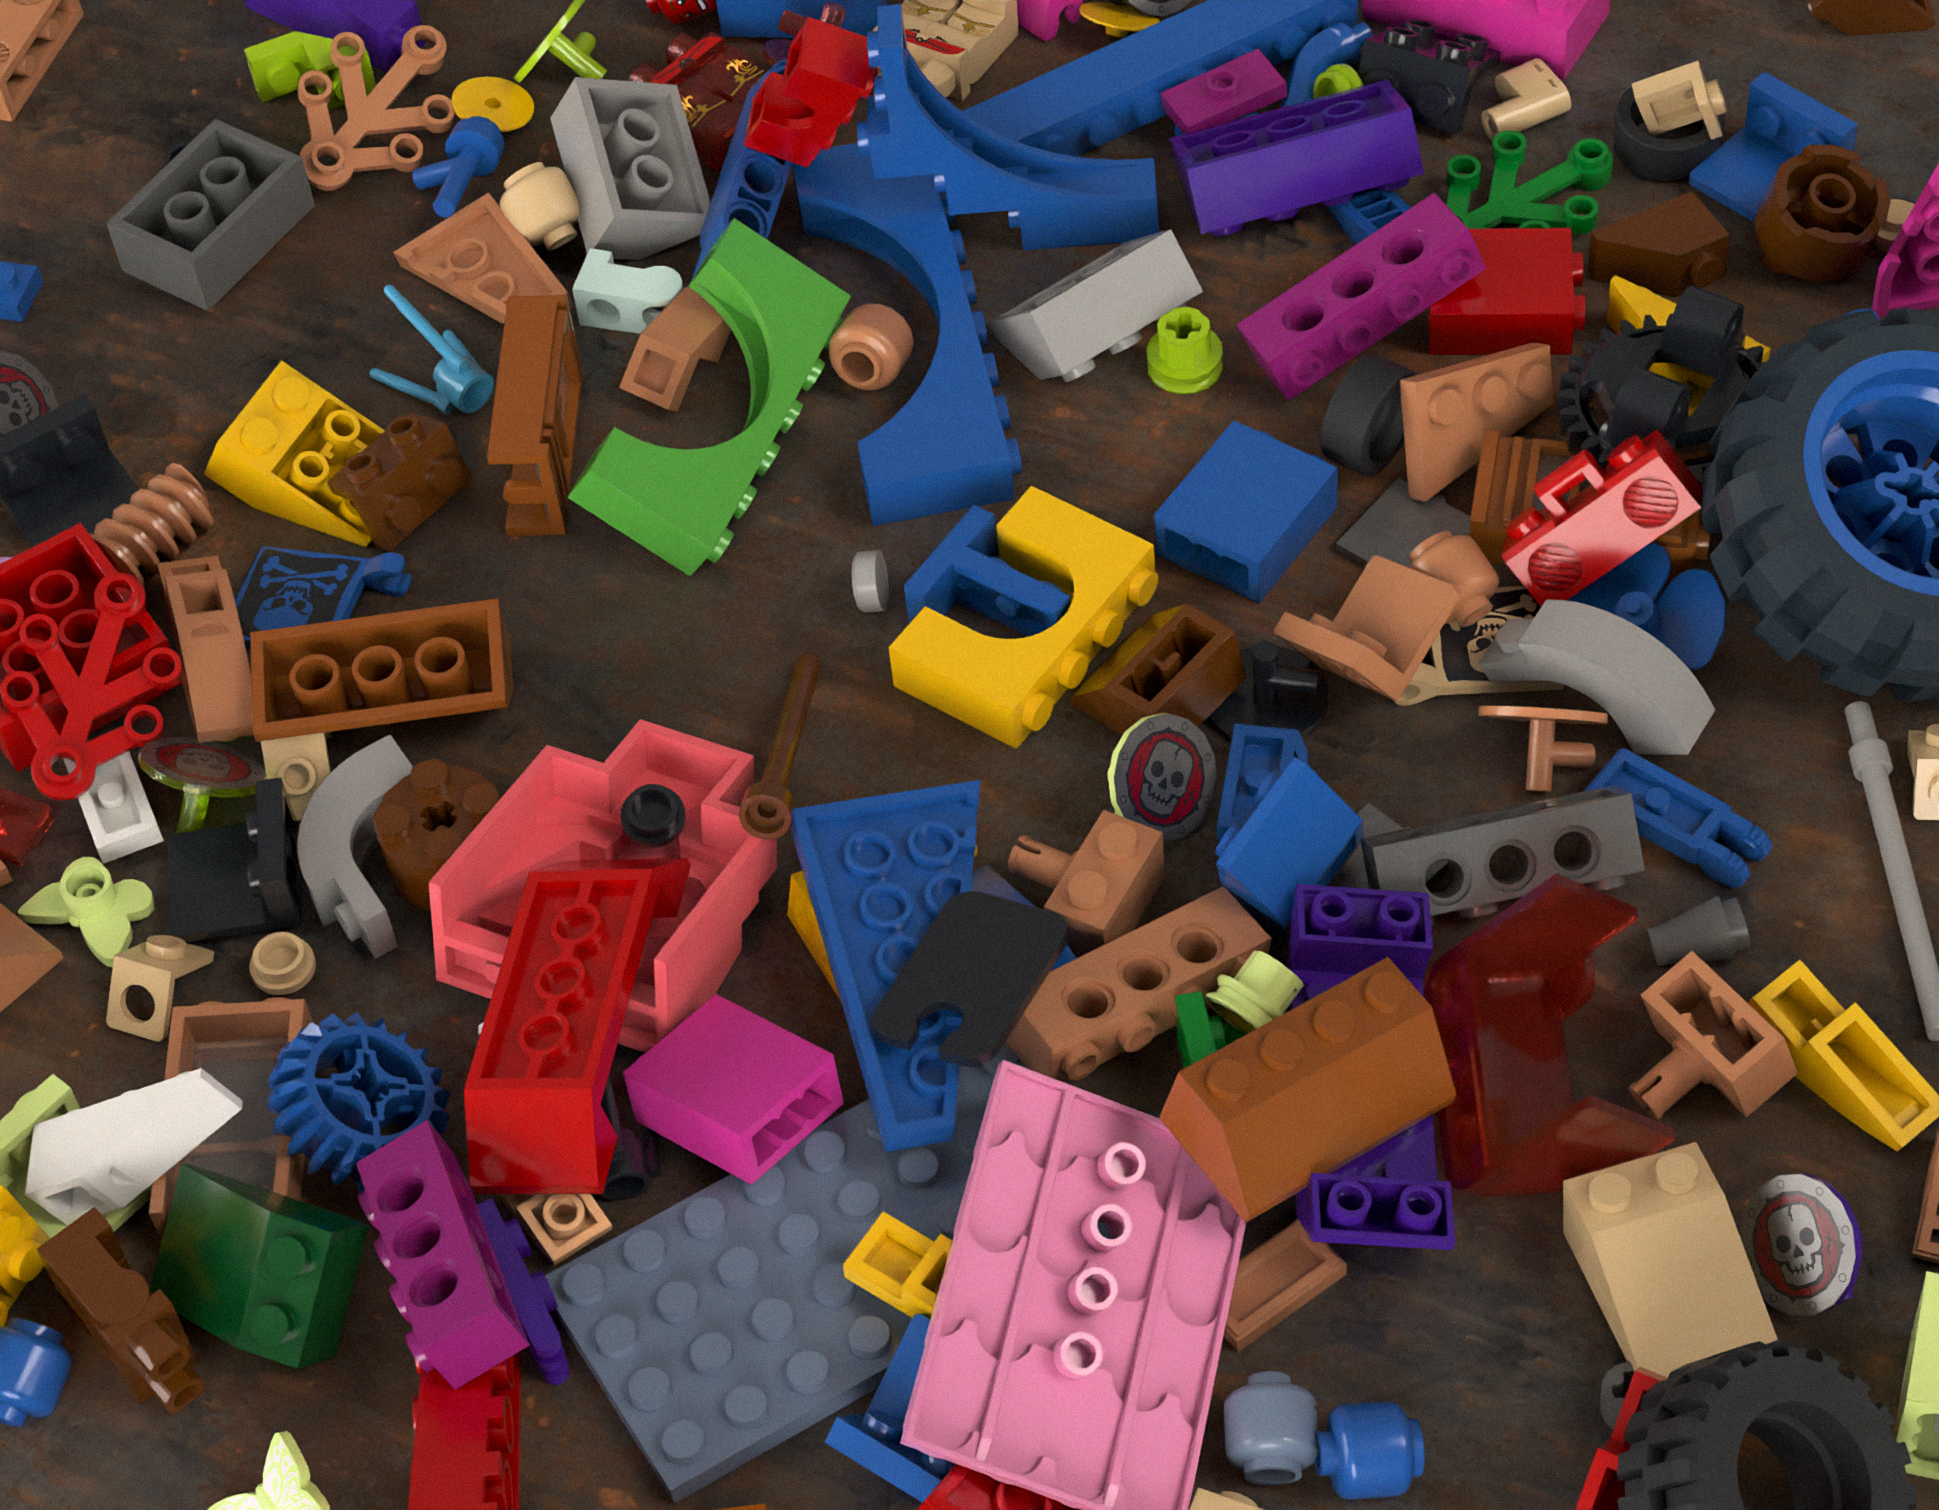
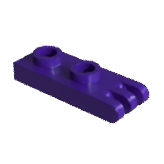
M490 1198L477 1204L527 1337L528 1348L543 1379L551 1385L562 1384L569 1378L570 1367L559 1332L549 1314L558 1308L555 1296L543 1271L540 1270L530 1275L522 1260L531 1256L532 1253L517 1219L514 1217L504 1222L493 1199Z

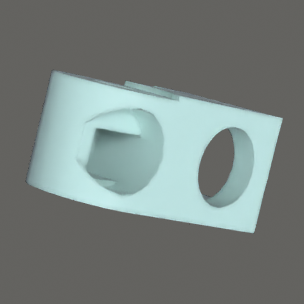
M590 248L572 291L580 325L641 334L684 287L680 274L672 268L652 266L641 269L614 264L612 252Z

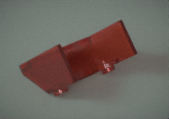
M1555 873L1443 954L1431 967L1424 985V998L1432 1006L1456 1092L1453 1103L1438 1111L1445 1175L1453 1188L1480 1198L1562 1193L1563 1180L1652 1155L1675 1140L1672 1127L1593 1095H1588L1575 1105L1573 1100L1562 1022L1576 1013L1593 995L1595 989V968L1592 951L1637 921L1639 918L1636 907Z

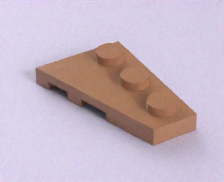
M1529 343L1400 380L1408 492L1412 500L1428 501L1480 460L1484 429L1500 430L1499 437H1511L1554 404L1550 345Z

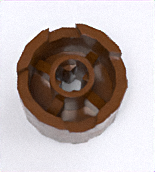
M1809 145L1803 148L1800 155L1788 159L1779 166L1758 205L1754 220L1757 242L1763 250L1761 255L1762 262L1772 272L1777 274L1787 273L1810 282L1831 281L1841 283L1850 277L1855 268L1863 261L1887 220L1891 202L1886 182L1882 176L1877 182L1868 170L1858 164L1862 156L1836 145Z
M431 759L418 762L412 768L410 775L405 776L386 792L373 816L375 833L386 868L397 894L414 908L431 912L429 881L501 799L497 787L475 770L455 765L447 766L441 760Z

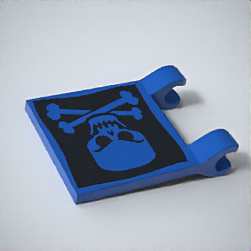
M262 546L235 598L245 648H251L250 632L349 619L365 585L389 596L402 597L406 594L412 583V576L410 574H402L405 567L404 557L397 553L388 552L373 558H361Z

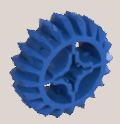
M358 1011L352 1016L347 1017L344 1023L332 1013L328 1018L323 1019L319 1025L310 1022L307 1027L299 1031L292 1042H287L277 1057L278 1063L269 1074L267 1087L272 1092L267 1098L268 1104L265 1110L278 1115L274 1121L272 1134L290 1136L292 1138L288 1144L287 1156L303 1153L310 1159L308 1175L324 1168L331 1173L333 1187L343 1183L347 1177H351L358 1191L361 1192L365 1188L356 1162L426 1120L429 1121L440 1136L447 1129L450 1116L444 1110L448 1106V1099L451 1093L438 1087L441 1082L443 1069L425 1065L424 1062L427 1060L429 1047L416 1050L411 1048L407 1044L408 1029L393 1035L386 1031L384 1017L373 1022L371 1026H366ZM326 1068H337L338 1074L331 1073L328 1079L315 1078V1072ZM389 1123L401 1124V1132L392 1135H380V1128L385 1129Z

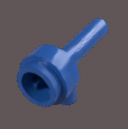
M480 116L465 118L455 125L446 141L445 152L448 159L413 170V182L419 190L443 184L433 203V209L436 214L445 218L452 216L472 177L486 176L494 171L504 153L505 142L501 130L488 118Z

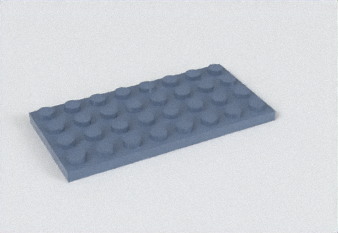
M1006 1042L999 1053L984 1065L975 1067L959 1065L955 1127L952 1141L885 1152L870 1099H867L818 1126L752 1185L730 1174L545 1275L558 1304V1308L554 1310V1313L674 1504L879 1387L912 1318L844 1277L843 1264L883 1211L932 1241H935L940 1233L953 1240L955 1223L972 1166L973 1152L997 1066L1002 1060L1027 1068ZM1098 1220L1097 1228L1099 1233L1103 1237L1110 1239L1111 1233L1109 1228L1103 1221Z

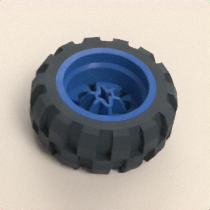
M1910 308L1891 309L1880 324L1873 311L1854 312L1813 325L1802 341L1784 343L1753 375L1747 385L1730 404L1710 440L1713 462L1702 474V521L1705 532L1723 535V540L1710 556L1714 569L1731 604L1744 598L1747 599L1762 619L1754 628L1753 633L1785 662H1790L1798 653H1801L1822 666L1818 681L1862 696L1871 697L1887 682L1891 683L1893 697L1896 700L1911 702L1939 699V570L1929 563V558L1939 564V473L1935 475L1939 470V312ZM1847 434H1858L1864 459H1862ZM1929 457L1933 461L1924 468L1923 466ZM1828 476H1831L1838 480V482L1842 485V488H1838L1835 485H1833L1831 481L1828 479ZM1866 519L1873 521L1876 526L1874 530L1870 529ZM1885 533L1890 536L1900 537L1902 542H1891L1881 537Z

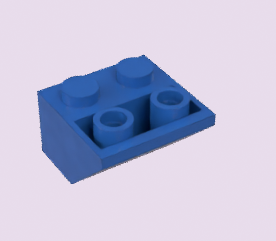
M1296 757L1293 758L1284 772L1274 769L1266 777L1254 798V802L1259 806L1244 825L1238 821L1231 825L1220 840L1215 851V855L1220 857L1216 864L1221 887L1224 886L1254 920L1287 942L1290 940L1293 897L1296 884L1330 886L1360 845V838H1364L1363 820L1306 763Z

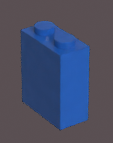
M1233 421L1154 514L1156 555L1260 603L1337 509L1338 468L1327 463L1317 455L1307 454L1280 442L1264 431H1256L1237 421Z

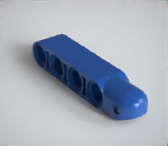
M787 59L775 63L747 93L701 230V252L692 279L711 246L733 218L767 239L792 162L744 147L743 145L753 97L771 71L784 75Z

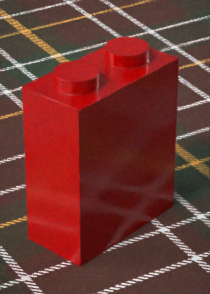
M1571 228L1469 229L1486 269L1428 307L1429 355H1490L1529 343L1550 345V355H1572L1573 330H1584L1585 295H1574V288L1583 286V252H1572Z

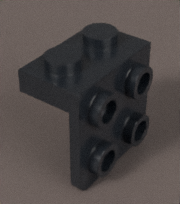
M1405 19L1403 25L1387 27L1385 31L1365 39L1358 70V76L1363 86L1388 79L1410 106L1414 123L1454 134L1463 130L1475 76L1498 65L1501 57V52L1487 48L1489 40L1484 37L1468 33H1457L1455 39L1437 34L1436 25L1417 19Z

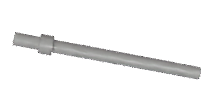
M1857 701L1849 704L1844 710L1853 743L1848 754L1854 777L1858 781L1863 782L1927 1037L1929 1040L1939 1041V968L1888 776L1893 770V765L1886 742L1878 738L1869 703Z

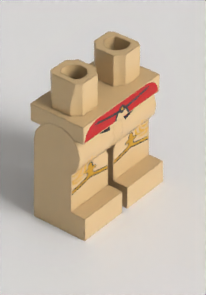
M904 0L901 4L907 49L923 74L945 98L950 97L962 102L970 93V84L978 81L1019 35L1017 0ZM878 67L877 76L882 75L881 67Z

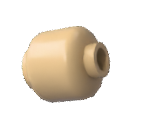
M536 162L515 172L504 182L503 185L506 191L500 199V208L505 217L531 246L545 244L547 250L552 251L567 244L577 236L574 226L578 223L580 202L563 170L555 166L545 167L542 162Z

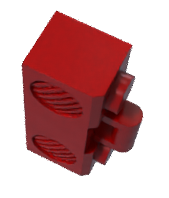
M1658 429L1643 440L1638 435H1634L1619 444L1608 455L1607 460L1609 463L1606 465L1605 470L1593 455L1584 449L1533 485L1536 495L1546 508L1539 512L1536 507H1531L1509 523L1505 529L1508 534L1505 536L1501 556L1541 607L1546 599L1567 601L1701 508L1702 485ZM1585 479H1588L1592 485L1568 502L1563 499L1562 495Z

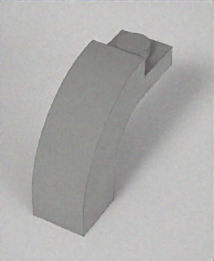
M1546 599L1534 619H1507L1505 624L1497 631L1495 639L1479 661V665L1489 681H1550L1569 686L1587 695L1611 715L1635 754L1688 755L1716 710L1694 674L1663 643L1640 627L1617 615L1578 602Z
M391 735L354 753L324 779L310 798L303 813L297 839L299 865L322 926L325 927L338 920L350 941L353 942L361 937L375 959L397 948L398 944L386 908L363 876L365 864L369 856L379 845L373 816L386 792L405 776L410 775L413 768Z

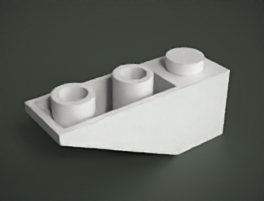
M200 1068L180 1073L174 1078L138 1090L124 1092L112 1099L82 1109H74L64 1115L35 1124L25 1196L67 1226L93 1207H96L102 1215L124 1208L242 1110L243 1101Z

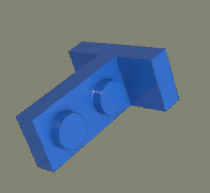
M976 505L971 507L904 585L909 624L925 606L946 616L958 602L1028 637L1045 631L1057 623L1070 607V596L1063 593L1056 585L1047 581H1038L1011 568L1005 561L997 558L998 548L994 514Z

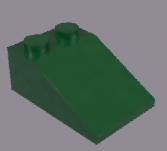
M189 1163L181 1164L150 1291L153 1294L160 1289L172 1302L177 1314L236 1348L296 1369L336 1357L369 1224Z

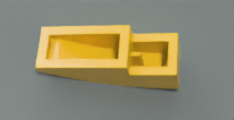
M1798 960L1748 1002L1754 1010L1785 1038L1798 1072L1795 1077L1840 1114L1898 1152L1939 1117V1095L1856 1002L1845 1010L1801 960Z

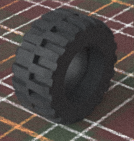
M1776 1340L1767 1344L1761 1341L1746 1344L1685 1364L1671 1371L1667 1380L1655 1383L1642 1397L1640 1407L1643 1411L1631 1415L1623 1438L1624 1441L1631 1444L1630 1450L1620 1453L1618 1459L1617 1480L1625 1481V1497L1618 1498L1619 1510H1745L1738 1486L1737 1461L1740 1445L1746 1431L1766 1444L1781 1463L1792 1489L1795 1510H1914L1917 1507L1916 1484H1908L1905 1465L1912 1462L1906 1443H1897L1890 1428L1896 1422L1885 1404L1882 1402L1874 1404L1867 1394L1871 1387L1852 1370L1840 1373L1838 1371L1840 1362L1834 1357L1817 1348L1806 1351V1348L1797 1342Z

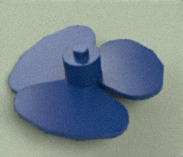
M1649 543L1568 599V601L1605 610L1635 624L1663 643L1690 670L1703 667L1711 660L1725 634L1727 604L1715 577L1708 571L1689 569L1678 574L1656 601L1669 577L1671 559L1665 548L1655 543Z

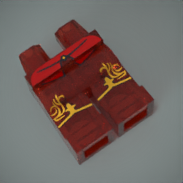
M713 31L700 41L685 33H681L669 43L665 51L667 66L663 70H659L655 66L644 62L631 72L629 79L632 82L677 85L697 157L721 173L728 152L727 138H732L747 93L767 71L750 62L739 49L730 45L725 46L724 38Z

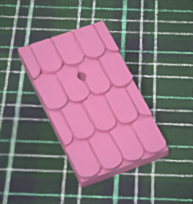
M1002 1060L997 1066L973 1152L974 1158L955 1223L954 1237L924 1341L925 1348L903 1423V1434L900 1444L917 1449L931 1457L947 1460L986 1474L997 1481L1016 1485L1052 1498L1075 1509L1189 1510L1246 1223L1159 1118ZM1098 1220L1103 1221L1109 1228L1111 1233L1110 1239L1103 1237L1099 1233L1097 1228Z

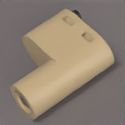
M1535 58L1496 76V90L1503 103L1484 110L1481 114V122L1486 135L1493 141L1494 136L1502 131L1512 130L1521 132L1571 109L1570 94L1563 82L1551 71L1548 62Z

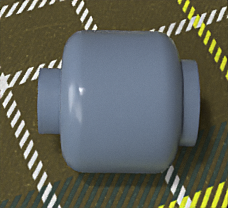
M1274 1371L1250 1375L1247 1378L1246 1386L1235 1389L1226 1397L1224 1401V1428L1227 1462L1238 1471L1244 1472V1479L1256 1485H1285L1301 1479L1302 1471L1314 1464L1319 1452V1443L1315 1436V1431H1318L1317 1402L1315 1397L1304 1387L1291 1384L1289 1375Z

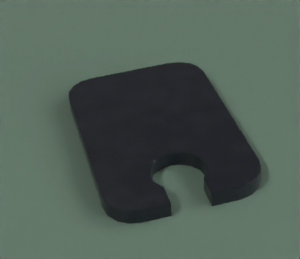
M968 891L952 897L944 905L877 1006L873 1015L876 1035L881 1041L889 1045L910 1051L920 1036V1024L928 1015L941 1010L955 1011L961 1014L964 1020L959 1029L948 1035L938 1050L940 1060L966 1067L986 1064L999 1053L1066 947L1069 939L1066 922L1060 915L1052 911L983 892Z

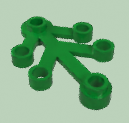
M1502 131L1496 134L1492 141V160L1495 163L1488 203L1468 213L1470 194L1480 185L1481 163L1471 155H1457L1452 157L1447 163L1446 184L1449 187L1446 205L1468 229L1492 228L1501 222L1521 224L1519 228H1571L1572 233L1586 234L1593 231L1598 224L1599 205L1595 199L1586 195H1576L1567 199L1564 206L1538 202L1570 185L1584 191H1596L1604 188L1610 183L1612 178L1613 155L1603 141L1595 138L1582 139L1569 151L1567 161L1515 188L1518 167L1526 160L1527 140L1523 134L1517 131Z

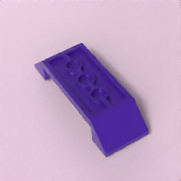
M1296 884L1293 897L1287 968L1299 977L1304 986L1287 1008V1012L1386 957L1390 958L1424 997L1423 976L1433 950L1429 893ZM1433 1114L1331 1174L1311 1173L1306 1188L1295 1194L1297 1218L1312 1242L1453 1250L1456 1243L1451 1182L1437 1181Z

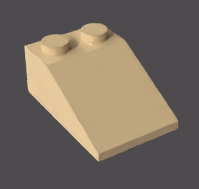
M1697 1142L1563 1180V1234L1626 1360L1630 1361L1634 1371L1639 1367H1643L1668 1378L1671 1371L1685 1364L1758 1341L1767 1344L1778 1340L1725 1194Z

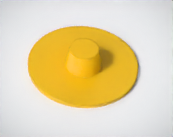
M1089 2L1082 4L1079 8V12L1083 17L1106 26L1105 32L1115 37H1126L1129 31H1141L1160 22L1158 18L1139 14L1126 5L1118 6L1108 2Z
M488 76L472 78L459 84L452 94L453 110L461 120L474 116L488 118L499 127L501 132L523 127L531 120L534 113V102L529 93L518 84L503 78Z

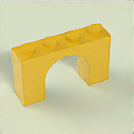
M1030 486L996 525L999 557L1011 568L1038 581L1050 582L1056 585L1063 593L1069 595L1070 607L1065 615L1053 626L1038 634L1017 639H1000L980 634L925 606L888 647L894 687L1015 749L1021 745L1032 730L1039 731L1046 724L1054 704L1068 688L1074 689L1080 684L1092 659L1103 646L1108 648L1117 640L1124 621L1137 606L1142 607L1150 601L1158 584V574L1155 573L1154 544L1033 486Z

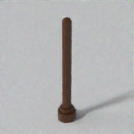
M813 653L802 654L796 662L763 779L751 785L746 790L739 811L740 823L749 834L757 838H778L785 834L791 825L795 800L787 786L821 669V661Z

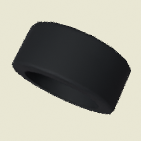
M1632 87L1622 94L1616 106L1613 136L1614 152L1626 168L1641 177L1659 182L1687 180L1693 169L1722 146L1723 136L1711 140L1703 119L1690 123L1700 131L1693 136L1683 139L1665 140L1646 134L1638 128L1644 120L1636 103ZM1724 113L1717 115L1722 135L1725 124Z
M1377 354L1365 355L1360 358L1342 378L1329 402L1320 438L1322 454L1329 460L1366 477L1380 473L1392 461L1404 443L1400 380L1416 376V374L1411 369Z

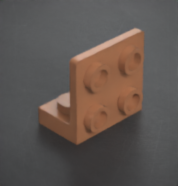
M1375 555L1369 560L1333 622L1316 613L1313 614L1310 621H1306L1284 612L1272 633L1319 668L1398 702L1459 600L1461 592L1449 583Z

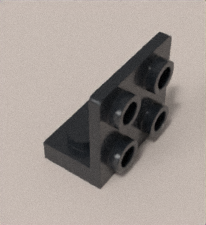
M86 395L72 400L0 436V501L32 547L80 522L88 533L95 534L96 524L105 518L112 519L113 510L123 503L130 504L131 495L139 490L110 450L96 410Z
M281 777L256 781L257 807L247 809V823L179 832L169 836L170 936L178 937L185 942L301 925L297 821Z

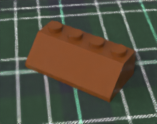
M498 598L250 632L253 736L256 742L508 707L514 692L510 639Z
M1386 957L1179 1071L1159 1119L1246 1223L1305 1189L1311 1173L1331 1174L1453 1103L1456 1092L1432 1006L1390 958Z

